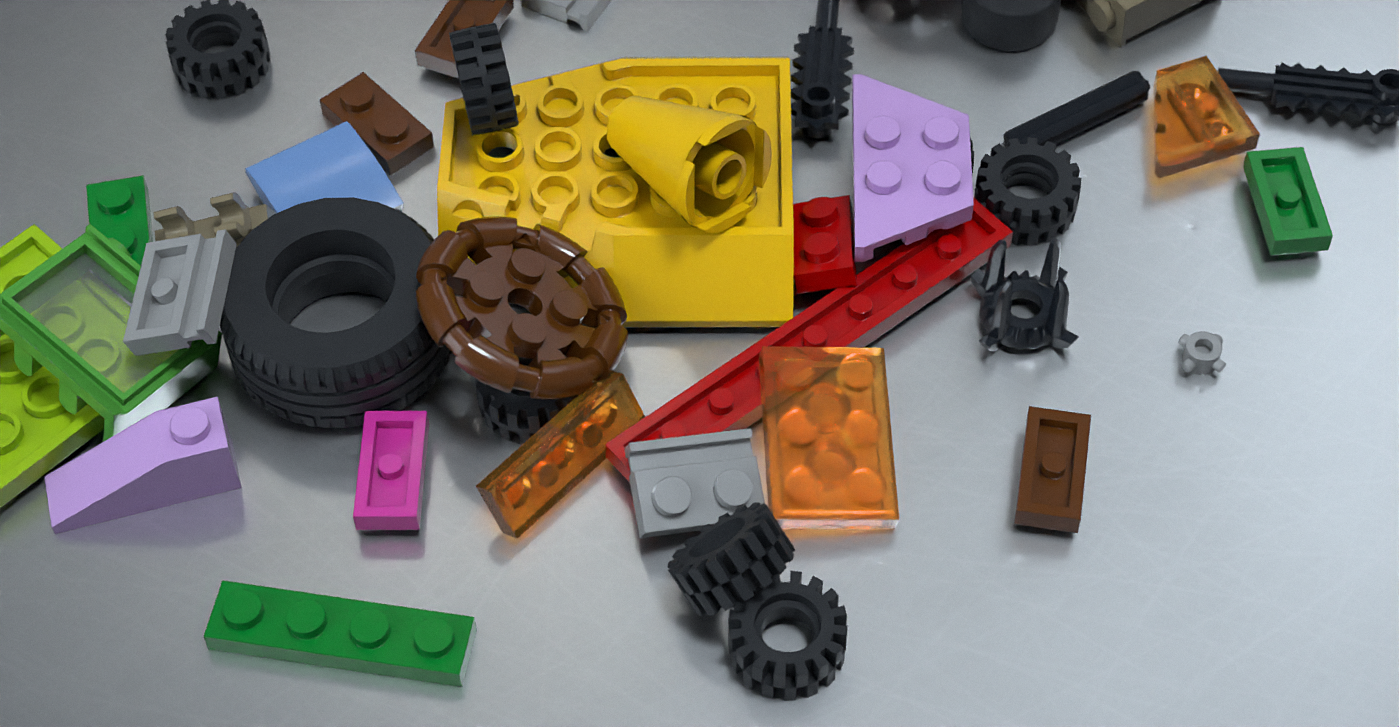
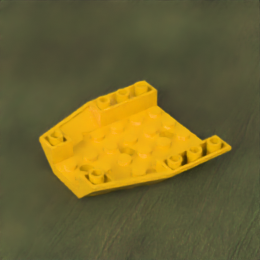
M788 56L622 57L511 85L519 126L479 135H472L463 97L445 102L437 183L438 236L447 230L456 232L457 226L461 222L491 216L513 217L517 219V225L531 229L536 224L549 227L567 236L587 250L584 258L595 269L604 267L620 292L627 313V319L622 324L623 327H780L793 318L794 229L790 58ZM631 96H641L743 115L753 120L758 127L764 129L768 134L771 142L772 157L769 174L763 189L754 185L744 201L752 205L750 210L735 225L718 233L705 232L689 225L622 157L613 158L603 154L605 150L611 148L607 140V123L612 110ZM497 147H508L514 150L511 155L503 158H493L487 155L492 149ZM468 256V258H469L475 265H477V264ZM569 276L564 278L572 288L578 286Z

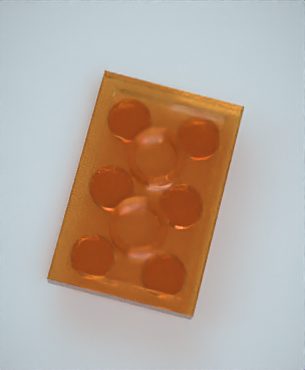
M762 346L759 355L768 508L781 528L895 529L899 521L884 348Z

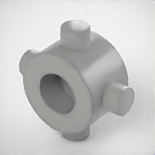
M1199 331L1190 336L1183 334L1180 337L1178 343L1184 347L1181 367L1185 372L1206 375L1214 370L1220 373L1225 368L1226 363L1220 359L1223 349V339L1220 335Z

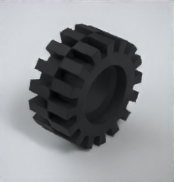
M759 502L752 503L748 508L746 505L738 507L733 515L727 512L718 517V522L710 526L708 523L701 528V534L697 537H690L683 543L685 548L676 550L672 555L673 560L668 562L667 567L698 615L703 616L707 613L710 616L717 614L722 607L725 611L735 607L737 600L741 598L744 602L755 596L753 591L759 587L765 589L773 582L771 577L782 574L787 568L785 563L793 560L795 548L765 503L761 505Z
M790 571V582H781L780 575H773L771 577L773 582L765 589L759 587L753 591L755 596L745 602L742 598L737 600L734 610L730 609L728 617L729 655H731V665L735 673L738 674L743 671V683L751 690L758 682H761L762 696L771 699L774 697L776 688L785 689L784 701L796 700V691L799 687L804 688L808 698L818 694L819 681L828 687L835 680L836 669L841 671L845 661L848 631L845 606L838 607L839 595L833 588L822 594L823 580L812 576L807 586L802 584V572ZM781 619H792L806 624L812 631L813 639L804 649L794 652H783L769 647L763 640L762 632L771 622Z

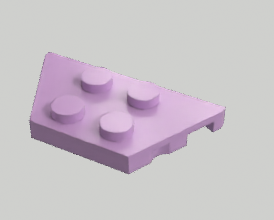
M853 74L854 262H864L872 259L875 248L901 239L905 245L926 238L934 230L949 229L972 220L974 204L969 115L862 74Z

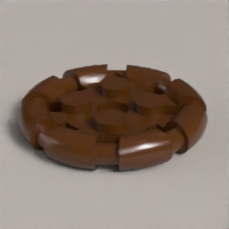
M503 216L482 217L461 222L457 226L456 232L447 230L437 236L426 249L419 262L416 278L421 286L416 290V301L422 321L438 347L445 345L456 356L455 364L480 382L500 391L510 393L513 388L530 392V397L534 399H559L587 392L591 389L593 381L603 382L616 369L622 359L628 339V332L622 326L627 319L625 305L617 286L605 268L595 269L584 258L587 250L567 236L541 224H536L531 229L517 225L516 218ZM468 256H469L477 265H475V264L468 258ZM569 276L578 286L572 288L564 278ZM509 304L521 305L531 314H518ZM518 357L532 359L529 367L519 364Z

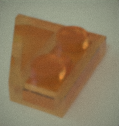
M1207 56L1156 71L1153 85L1154 173L1158 179L1256 149L1260 136L1259 131Z

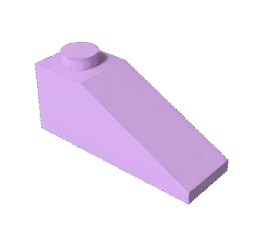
M218 397L156 411L44 476L51 526L55 534L242 488L232 438Z

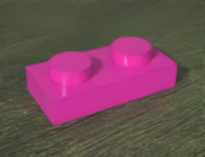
M365 411L353 511L356 530H420L430 425L427 411Z

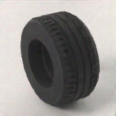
M354 197L322 198L300 203L272 215L254 228L236 247L220 321V328L234 372L244 390L248 392V395L257 400V403L263 408H267L269 412L280 415L281 418L293 421V423L321 428H349L364 424L365 411H400L427 392V389L435 383L436 378L444 371V367L449 361V355L452 353L445 345L438 347L422 321L416 301V290L421 286L416 278L417 269L424 252L434 240L432 235L405 213L379 202ZM358 292L373 295L386 301L385 305L373 317L357 326L342 331L311 332L290 325L294 317L306 306L329 295Z

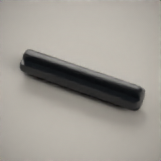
M1131 71L1006 131L1003 135L1004 142L1002 146L1007 148L1008 140L1018 138L1020 144H1026L1027 137L1037 138V145L1044 146L1047 141L1054 144L1060 143L1146 101L1149 97L1148 91L1151 89L1150 84L1139 71Z

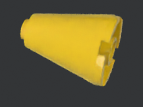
M631 96L617 105L608 118L607 140L609 145L689 225L705 232L718 233L739 222L752 207V205L744 201L750 194L753 186L756 185L763 189L767 180L772 157L770 138L764 129L758 127L753 120L746 116L641 96Z

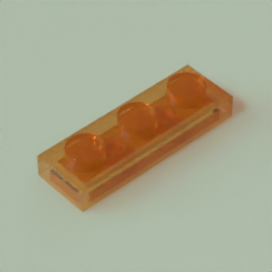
M613 371L607 379L595 380L592 383L591 389L579 394L476 485L504 534L518 539L606 459L605 444L645 418L623 373Z

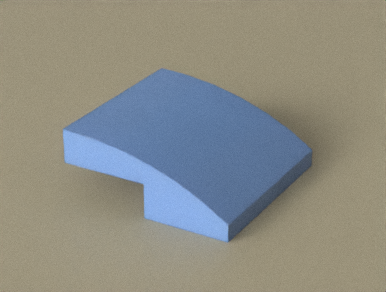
M347 121L245 168V173L263 204H267L276 213L304 202L322 198L345 197L379 202L400 212L403 211L404 203L370 149Z

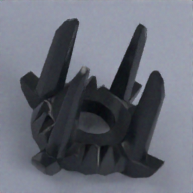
M1052 238L1040 277L1037 275L1031 277L1028 270H1025L1020 275L1015 270L1005 277L1007 243L1005 240H999L991 248L985 273L978 268L970 276L973 286L982 297L979 315L981 323L987 331V334L979 340L980 345L989 351H996L1003 345L1018 349H1036L1048 344L1056 348L1070 347L1079 336L1067 330L1069 291L1064 280L1068 272L1060 267V241L1057 238ZM1017 298H1027L1034 301L1041 311L1032 318H1019L1011 313L1012 300Z

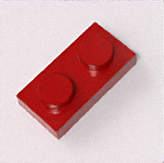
M850 195L832 198L817 197L807 202L794 203V280L797 293L857 285L856 262H854V216Z

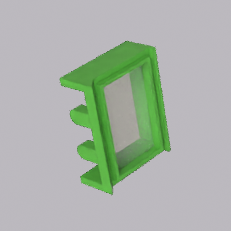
M89 224L85 227L84 234L0 294V337L6 334L14 341V361L25 375L32 376L44 366L59 379V400L68 412L76 414L86 405H90L105 418L104 442L150 414L166 409L218 367L222 333L218 331L217 340L214 344L207 345L201 339L192 341L189 348L135 356L123 343L141 266L131 258L127 249L118 240L105 237Z

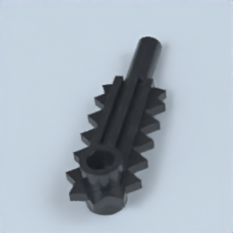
M818 0L816 25L809 26V33L798 34L799 43L794 45V51L801 56L792 60V66L799 71L791 74V82L798 85L791 89V98L796 101L791 104V115L796 117L794 127H801L802 132L811 138L829 136L833 130H838V120L849 115V109L841 104L850 100V93L843 88L851 85L852 78L844 73L853 69V63L845 58L854 55V48L850 46L852 44V37L842 35V28L837 27L840 0Z
M1299 62L1294 66H1288L1284 63L1276 65L1275 73L1218 68L1215 90L1272 96L1271 104L1275 105L1276 108L1288 106L1292 112L1298 108H1309L1315 114L1322 110L1334 111L1338 117L1345 112L1356 113L1361 119L1369 116L1373 121L1380 124H1392L1399 120V70L1384 69L1376 75H1372L1366 69L1359 74L1350 73L1345 67L1339 71L1326 70L1322 64L1316 69L1304 68Z

